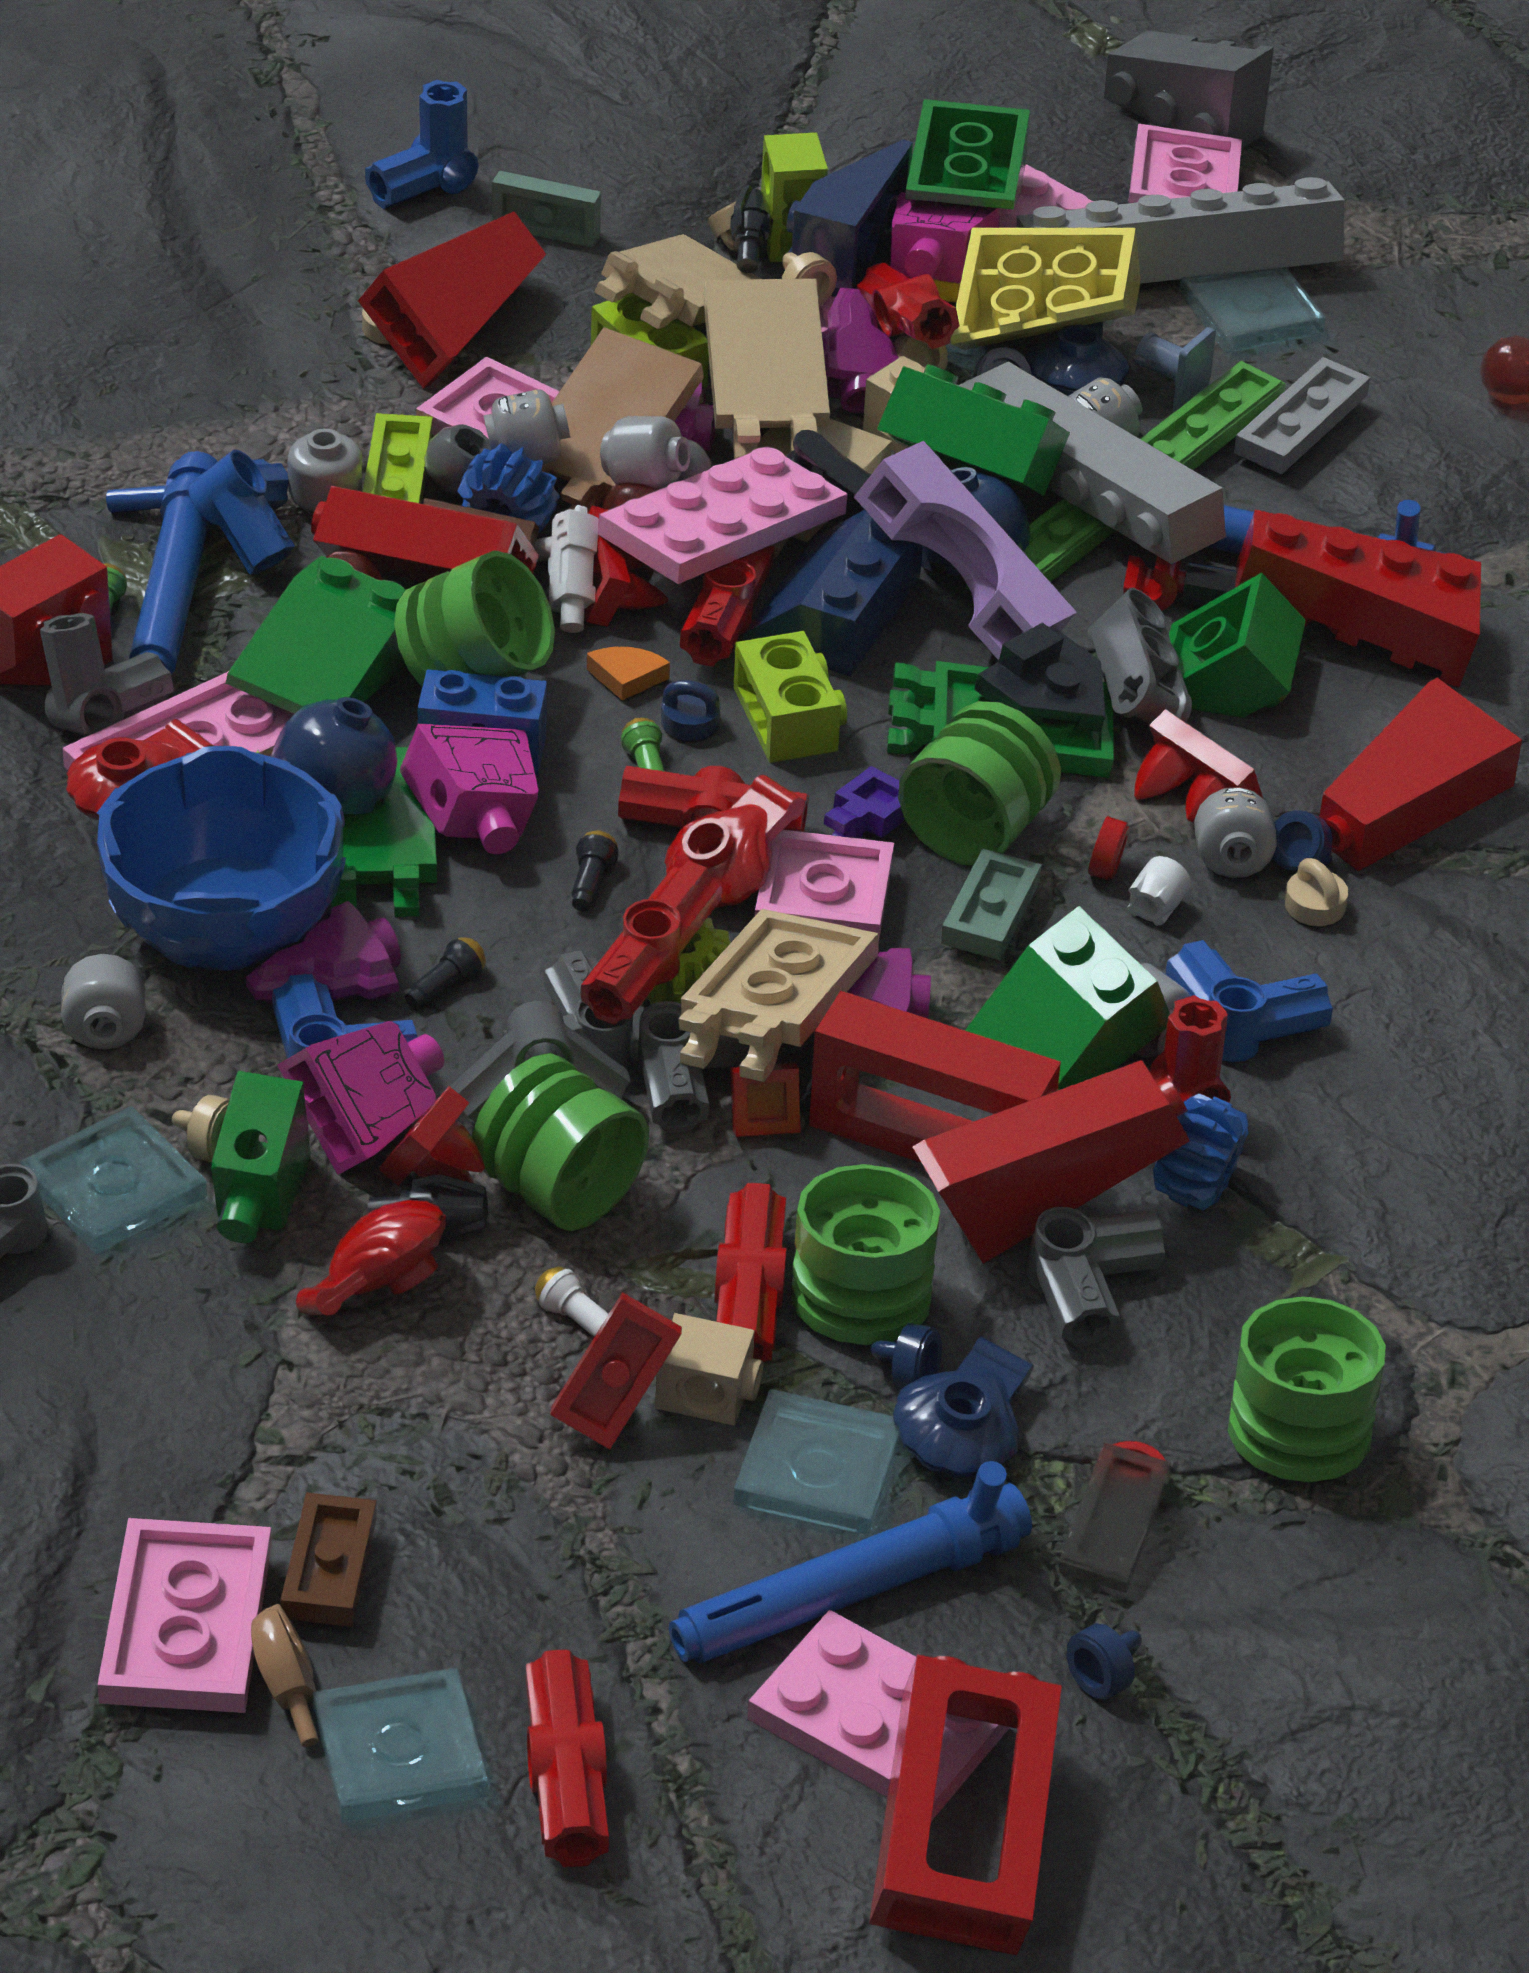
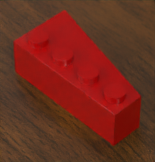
M1254 510L1237 561L1235 588L1263 573L1305 618V626L1311 623L1312 620L1326 625L1336 635L1335 639L1356 647L1359 640H1365L1393 651L1390 658L1392 662L1412 669L1415 662L1418 661L1442 671L1441 681L1458 688L1460 687L1480 635L1481 562L1467 559L1455 553L1444 554L1410 546L1400 540H1385L1355 533L1344 527H1329L1303 521L1284 513L1273 514Z

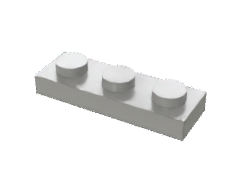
M1322 357L1236 435L1234 453L1257 463L1263 468L1283 474L1368 396L1371 377Z

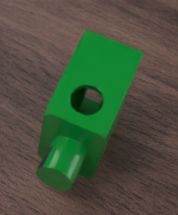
M244 1071L237 1072L211 1167L217 1216L219 1217L217 1230L224 1238L230 1241L249 1243L256 1238L259 1227L272 1230L285 1227L311 1158L302 1081ZM260 1134L267 1139L268 1143L259 1141Z

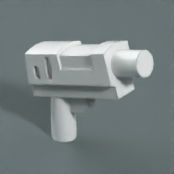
M577 505L574 510L569 509L556 514L555 518L552 519V536L536 539L534 546L539 555L538 561H548V573L550 575L549 605L551 610L561 613L560 628L570 633L580 632L584 629V609L595 602L596 587L592 586L594 554L597 553L599 518L588 514L587 507Z

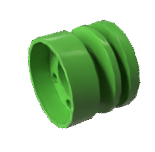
M496 550L453 568L450 572H445L405 590L396 606L394 625L398 647L408 670L421 687H423L427 669L440 671L455 670L463 673L500 677H518L545 665L553 651L554 622L551 607L542 586L526 565L508 553Z
M977 701L960 709L950 723L940 731L936 739L929 743L907 767L899 779L898 800L906 822L919 840L944 858L961 865H974L982 849L1003 854L1018 838L1026 825L1030 824L1039 811L1048 804L1059 789L1061 766L1055 747L1041 727L1025 714L999 702Z
M551 1053L531 1057L514 1068L496 1086L479 1112L471 1136L485 1164V1169L482 1172L491 1178L499 1180L501 1186L508 1191L522 1195L528 1206L555 1226L568 1231L588 1227L610 1212L627 1193L639 1174L649 1148V1126L641 1113L613 1093L597 1088L591 1077L578 1072L570 1062Z
M861 1164L837 1167L815 1177L801 1192L797 1208L795 1245L797 1249L793 1262L794 1276L791 1285V1299L797 1315L814 1331L836 1341L861 1345H871L880 1340L893 1342L898 1339L902 1329L908 1323L921 1325L929 1315L932 1300V1282L935 1270L934 1258L940 1219V1209L933 1193L916 1178L896 1169Z
M1304 1296L1280 1299L1255 1310L1242 1326L1236 1379L1234 1381L1229 1415L1228 1434L1236 1451L1255 1468L1281 1479L1316 1482L1336 1479L1358 1468L1370 1451L1372 1428L1376 1414V1401L1379 1398L1385 1363L1386 1345L1377 1327L1357 1310L1327 1299Z

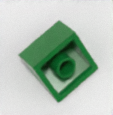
M1263 573L1258 574L1171 624L1169 638L1179 657L1178 665L1188 694L1192 699L1191 709L1244 718L1262 707L1272 708L1278 705L1290 693L1306 620Z

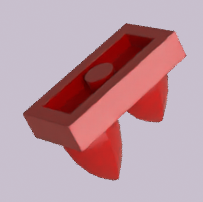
M592 505L588 514L599 518V514L608 511V509ZM598 535L597 553L594 554L592 586L596 587L595 602L584 609L586 622L608 627L617 608L639 610L667 603L668 597L641 576L630 572L646 564Z
M1165 709L1149 725L1155 745L1144 758L1137 773L1134 788L1136 800L1164 794L1190 778L1194 782L1190 786L1186 798L1185 811L1188 822H1194L1199 806L1209 795L1221 789L1240 787L1254 791L1263 798L1255 770L1168 710Z
M448 1086L415 1122L378 1169L398 1186L412 1171L422 1178L442 1174L475 1184L469 1171L482 1173L485 1169V1164L470 1133L457 1120L470 1102Z
M622 1292L551 1406L550 1415L604 1447L611 1449L682 1335V1327Z

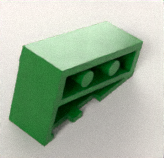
M927 364L923 373L906 366L902 367L877 430L905 448L924 441L939 458L952 462L951 466L955 468L969 467L978 472H986L1006 480L1012 487L1044 497L1070 435V432L1053 421L1056 414L1055 411L1026 399L1023 400L1021 408L1005 403L1004 401L1007 396L1005 393L980 382H975L972 390L955 385L958 379L956 375L933 365Z

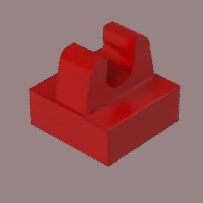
M795 1063L775 1064L772 1072L764 1082L740 1077V1067H730L732 1130L736 1137L801 1132L799 1069Z

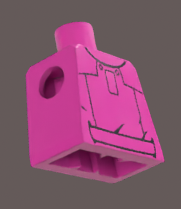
M901 192L898 196L892 222L891 267L907 277L913 278L922 274H929L933 280L961 283L972 228H1000V208L905 199L906 193Z
M418 724L400 767L402 777L439 833L446 837L480 838L484 849L491 854H502L515 847L519 837L523 834L538 798L539 790L528 739L524 730Z
M387 1021L312 1044L277 1066L285 1079L303 1082L307 1121L338 1175L378 1153L435 1102L436 1094L426 1077L443 1068L444 1055L441 1047L433 1037L423 1034L407 1043L398 1025L392 1021Z

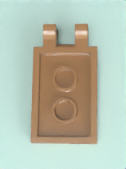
M604 327L552 402V406L564 404L571 438L560 440L561 453L559 458L553 462L542 464V471L569 481L560 493L563 501L572 504L569 509L574 510L577 505L587 507L588 513L592 505L599 507L605 496L618 501L622 500L627 491L618 488L611 477L605 474L601 465L600 449L604 435L612 429L618 420L626 416H663L675 421L704 378L700 362Z

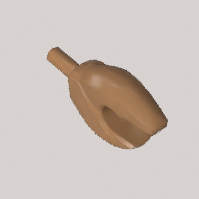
M275 1604L262 1610L252 1620L251 1637L254 1654L260 1672L274 1700L282 1709H290L301 1746L310 1747L319 1741L307 1702L317 1695L313 1681V1669L306 1649L283 1608L279 1604Z

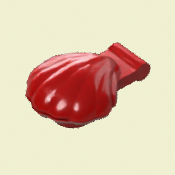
M174 719L164 729L145 740L117 737L90 747L70 765L66 773L68 776L66 790L70 798L75 801L76 808L90 819L99 820L97 811L115 788H119L149 768L185 756L186 753H193L203 747L214 745L180 720Z
M759 775L752 782L750 789L731 809L705 815L683 826L667 849L664 861L666 875L673 867L683 866L687 860L707 867L713 879L721 884V901L715 909L743 903L764 885L767 873L771 869L773 857L772 841L792 820L797 819L802 814L805 801L768 776Z
M403 1200L383 1205L361 1217L337 1245L329 1266V1276L313 1288H304L297 1294L296 1306L298 1310L306 1315H333L339 1311L342 1302L350 1296L381 1289L386 1285L392 1294L396 1295L418 1285L438 1268V1263L431 1254V1251L438 1245L446 1227V1215L443 1214L439 1206L430 1202Z

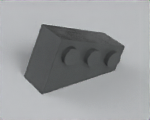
M1147 30L1108 54L1104 98L1160 127L1242 139V149L1263 136L1274 47L1261 45L1256 49L1236 47V42L1225 40L1217 44L1198 42V38L1194 36Z

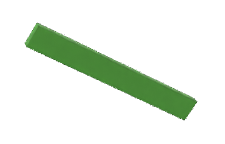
M1240 361L1140 439L1194 470L1235 438L1241 430L1284 393L1286 383ZM1063 498L1029 524L1031 533L1029 546L1023 552L1049 582H1052L1116 530ZM1020 542L1017 546L1022 550V545Z

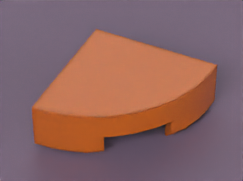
M608 647L587 653V670L621 700H625L670 679V662L660 655L647 650L633 647Z

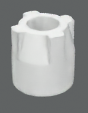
M1157 856L1150 859L1128 890L1131 893L1130 904L1127 906L1128 911L1134 917L1140 916L1145 920L1153 921L1156 926L1162 925L1190 890L1191 879L1182 865L1171 858Z

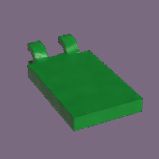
M936 661L935 670L931 672L920 670L918 667L910 664L895 662L893 687L909 690H890L888 714H892L893 726L907 727L908 729L889 728L887 753L909 754L917 751L921 746L933 742L940 731L950 723L960 709L977 701L990 702L974 690L978 673L989 667ZM1103 682L1105 720L1101 732L1076 729V722L1043 718L1042 725H1038L1055 747L1061 772L1110 778L1114 760L1113 707L1106 682Z
M396 747L397 768L387 801L383 805L380 800L376 801L374 809L370 813L343 814L345 822L343 827V853L346 862L336 896L331 902V908L347 901L356 908V885L393 884L394 917L419 916V883H437L435 826L400 773V767L409 747Z

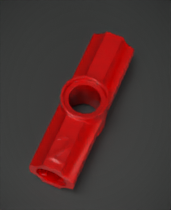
M880 263L868 267L865 277L857 285V289L861 291L875 311L883 333L888 337L906 333L929 348L935 349L950 344L953 332L960 327L956 308L940 298L937 286L929 274L909 278L886 263Z
M767 546L704 573L703 587L680 635V648L687 651L693 663L714 667L717 661L729 658L739 635L744 633L752 623L753 605L774 562V546Z
M626 766L618 800V817L683 828L688 823L705 815L731 809L750 789L751 785L745 784L740 775L735 771L723 766H707L700 769L694 776ZM793 792L805 801V807L802 814L797 819L792 820L783 830L805 832L809 795Z
M688 860L681 867H673L648 899L635 902L626 909L623 915V932L581 984V1001L590 1007L597 1019L616 1025L619 1020L630 1019L656 985L666 983L678 974L682 950L721 901V884L713 879L707 867Z
M747 1183L740 1191L730 1193L729 1203H727L724 1231L725 1243H719L714 1295V1303L718 1304L716 1322L755 1330L753 1359L766 1362L772 1360L777 1327L776 1310L777 1308L782 1309L787 1248H782L786 1197L780 1196L773 1191L770 1184Z
M570 1650L544 1651L539 1659L526 1664V1688L531 1725L527 1727L531 1793H538L541 1842L544 1846L545 1857L559 1861L563 1867L588 1866L599 1855L608 1853L609 1833L603 1791L607 1784L602 1721L595 1722L594 1694L588 1660L574 1656Z

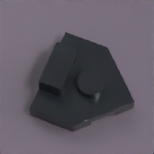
M1043 622L1004 643L998 663L978 673L975 691L990 702H999L1021 711L1037 725H1042L1043 718L1076 722V729L1102 731L1105 720V704L1101 661L1062 632L1052 630Z

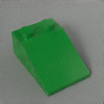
M924 99L905 199L1014 210L1021 194L1026 166L1030 110Z
M321 555L298 573L289 583L227 673L225 684L294 714L304 705L327 699L338 700L339 698L350 697L365 702L406 666L398 647L394 625L396 606L405 589L395 582L377 580L354 570L352 565L344 560L327 558Z
M1078 906L1028 945L965 1031L1061 1061L1058 1089L1061 1090L1115 1070L1167 1028L1168 1016L1171 1014L1157 979Z

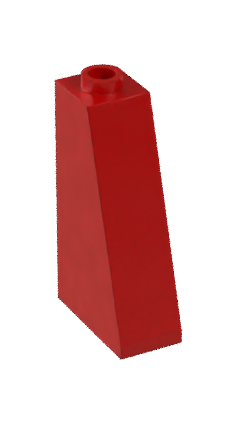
M515 211L384 269L359 298L358 302L424 389L436 380L539 264L546 253Z
M331 486L326 502L320 501L318 503L311 523V532L314 535L313 541L326 556L422 583L445 572H450L453 568L494 550L513 555L526 565L532 574L539 558L538 553L516 523Z
M1439 678L1428 682L1323 792L1319 817L1324 819L1331 829L1333 837L1331 852L1338 855L1357 871H1360L1513 787L1522 739Z
M1140 1060L924 1139L912 1147L942 1199L984 1264L1031 1236L1039 1215L1045 1210L1053 1207L1076 1209L1189 1142L1190 1140L1177 1118L1188 1110L1170 1079L1165 1077L1156 1083L1144 1062Z

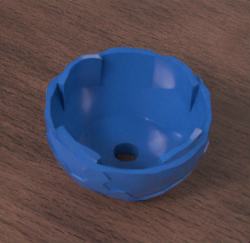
M203 747L193 753H186L185 756L149 768L119 788H115L97 811L99 815L97 838L99 861L108 889L109 903L113 911L127 929L131 928L152 948L163 953L165 958L189 968L197 967L217 971L241 970L245 967L262 963L266 958L273 956L277 951L288 948L295 942L297 944L300 943L305 935L316 926L335 898L344 871L346 858H344L343 827L345 822L342 806L335 794L329 793L308 773L291 765L290 762L255 753L243 747Z

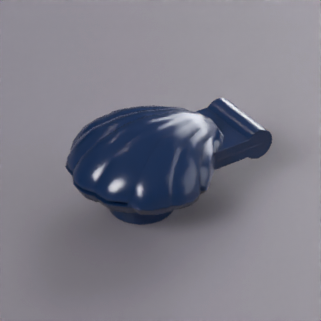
M1103 321L1088 325H1070L1061 328L1059 331H1054L1053 336L1034 346L1025 357L1030 365L1032 376L1066 396L1071 395L1100 377L1111 379L1121 386L1130 369L1129 363L1122 353L1103 339Z
M980 1337L957 1371L924 1376L901 1389L893 1412V1422L895 1428L899 1431L903 1448L914 1455L921 1465L934 1473H946L956 1478L977 1475L980 1466L985 1462L994 1461L1002 1466L1007 1464L1017 1453V1439L1020 1438L1016 1418L1010 1403L1026 1384L1034 1365Z

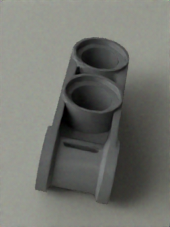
M1129 588L1088 628V635L1095 646L1098 659L1101 661L1102 677L1107 684L1112 699V707L1116 713L1123 717L1130 718L1135 716L1145 722L1150 732L1149 725L1165 709L1186 723L1191 713L1192 699L1188 694L1178 665L1179 657L1171 644L1166 629V619L1160 608L1149 596L1136 588Z

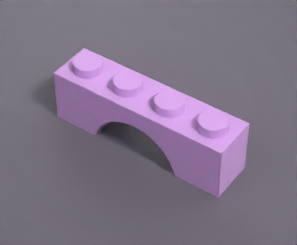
M924 441L883 459L854 496L891 540L911 541L926 546L940 554L958 570L966 581L974 601V614L969 628L998 660L1002 645L1042 622L1052 630H1059L1061 632L1077 613Z

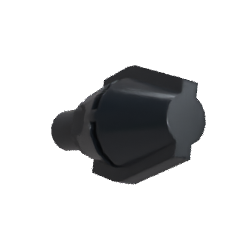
M750 185L742 187L734 205V212L730 221L731 235L735 241L734 247L738 250L737 268L744 273H753L758 269L759 255L766 253L773 228V219L764 193L759 189H753Z
M442 1174L412 1180L411 1190L402 1191L401 1196L370 1197L368 1201V1213L383 1205L403 1200L427 1201L439 1206L443 1214L446 1215V1227L439 1242H446L487 1228L488 1200L486 1187Z

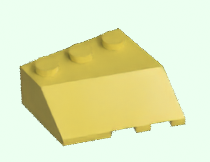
M972 228L956 304L960 327L953 332L951 344L960 349L968 350L1059 331L1061 328L1070 325H1088L1135 315L1141 280L1136 228Z

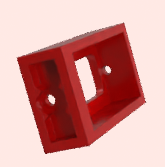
M840 991L815 1030L809 1126L921 1163L912 1146L924 1139L974 1121L859 1084L860 1070L995 1114L1058 1091L1061 1061Z
M917 1654L902 1696L869 1924L1017 1956L1033 1921L1062 1685L1040 1681L1035 1676L1024 1672L1002 1673L970 1666L955 1657L938 1656L933 1658ZM946 1714L1017 1729L998 1879L990 1883L938 1873L932 1870L926 1861Z

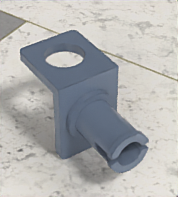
M1207 327L1184 347L1162 339L1152 332L1147 333L1138 344L1135 353L1138 356L1135 358L1136 365L1146 367L1174 380L1175 394L1172 412L1177 411L1212 384L1210 383L1216 330Z

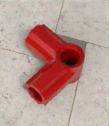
M1195 995L1174 1001L1173 1013L1168 1016L1165 1049L1157 1056L1150 1067L1149 1072L1156 1083L1168 1077L1183 1102L1198 1093L1211 1099L1215 1096L1228 1103L1230 1102V1090L1220 1079L1228 1014L1218 1001L1200 999Z

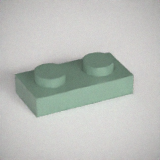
M499 171L492 181V221L515 211L534 236L594 248L600 238L601 191Z
M982 849L943 923L941 944L1001 960L1040 883L1041 864Z

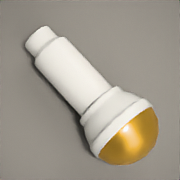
M559 1266L546 1270L539 1277L535 1286V1294L540 1306L546 1311L568 1315L595 1337L607 1318L608 1313L584 1294V1289L581 1287L577 1275L572 1270Z

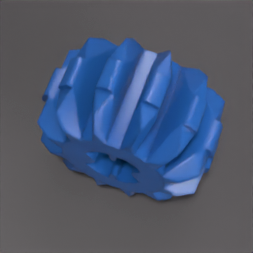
M500 443L492 450L484 448L480 454L473 458L467 467V471L461 478V485L457 492L464 499L462 504L464 507L534 521L539 527L538 533H540L557 508V501L560 497L554 489L557 477L543 472V460H531L527 457L523 447L512 454L505 444Z
M1198 1093L1184 1101L1188 1111L1177 1117L1190 1141L1157 1160L1153 1168L1155 1190L1168 1195L1169 1200L1185 1207L1191 1205L1200 1210H1205L1218 1202L1222 1191L1227 1188L1229 1180L1236 1170L1237 1162L1244 1150V1142L1249 1133L1247 1115L1232 1108L1233 1104L1215 1096L1211 1099Z

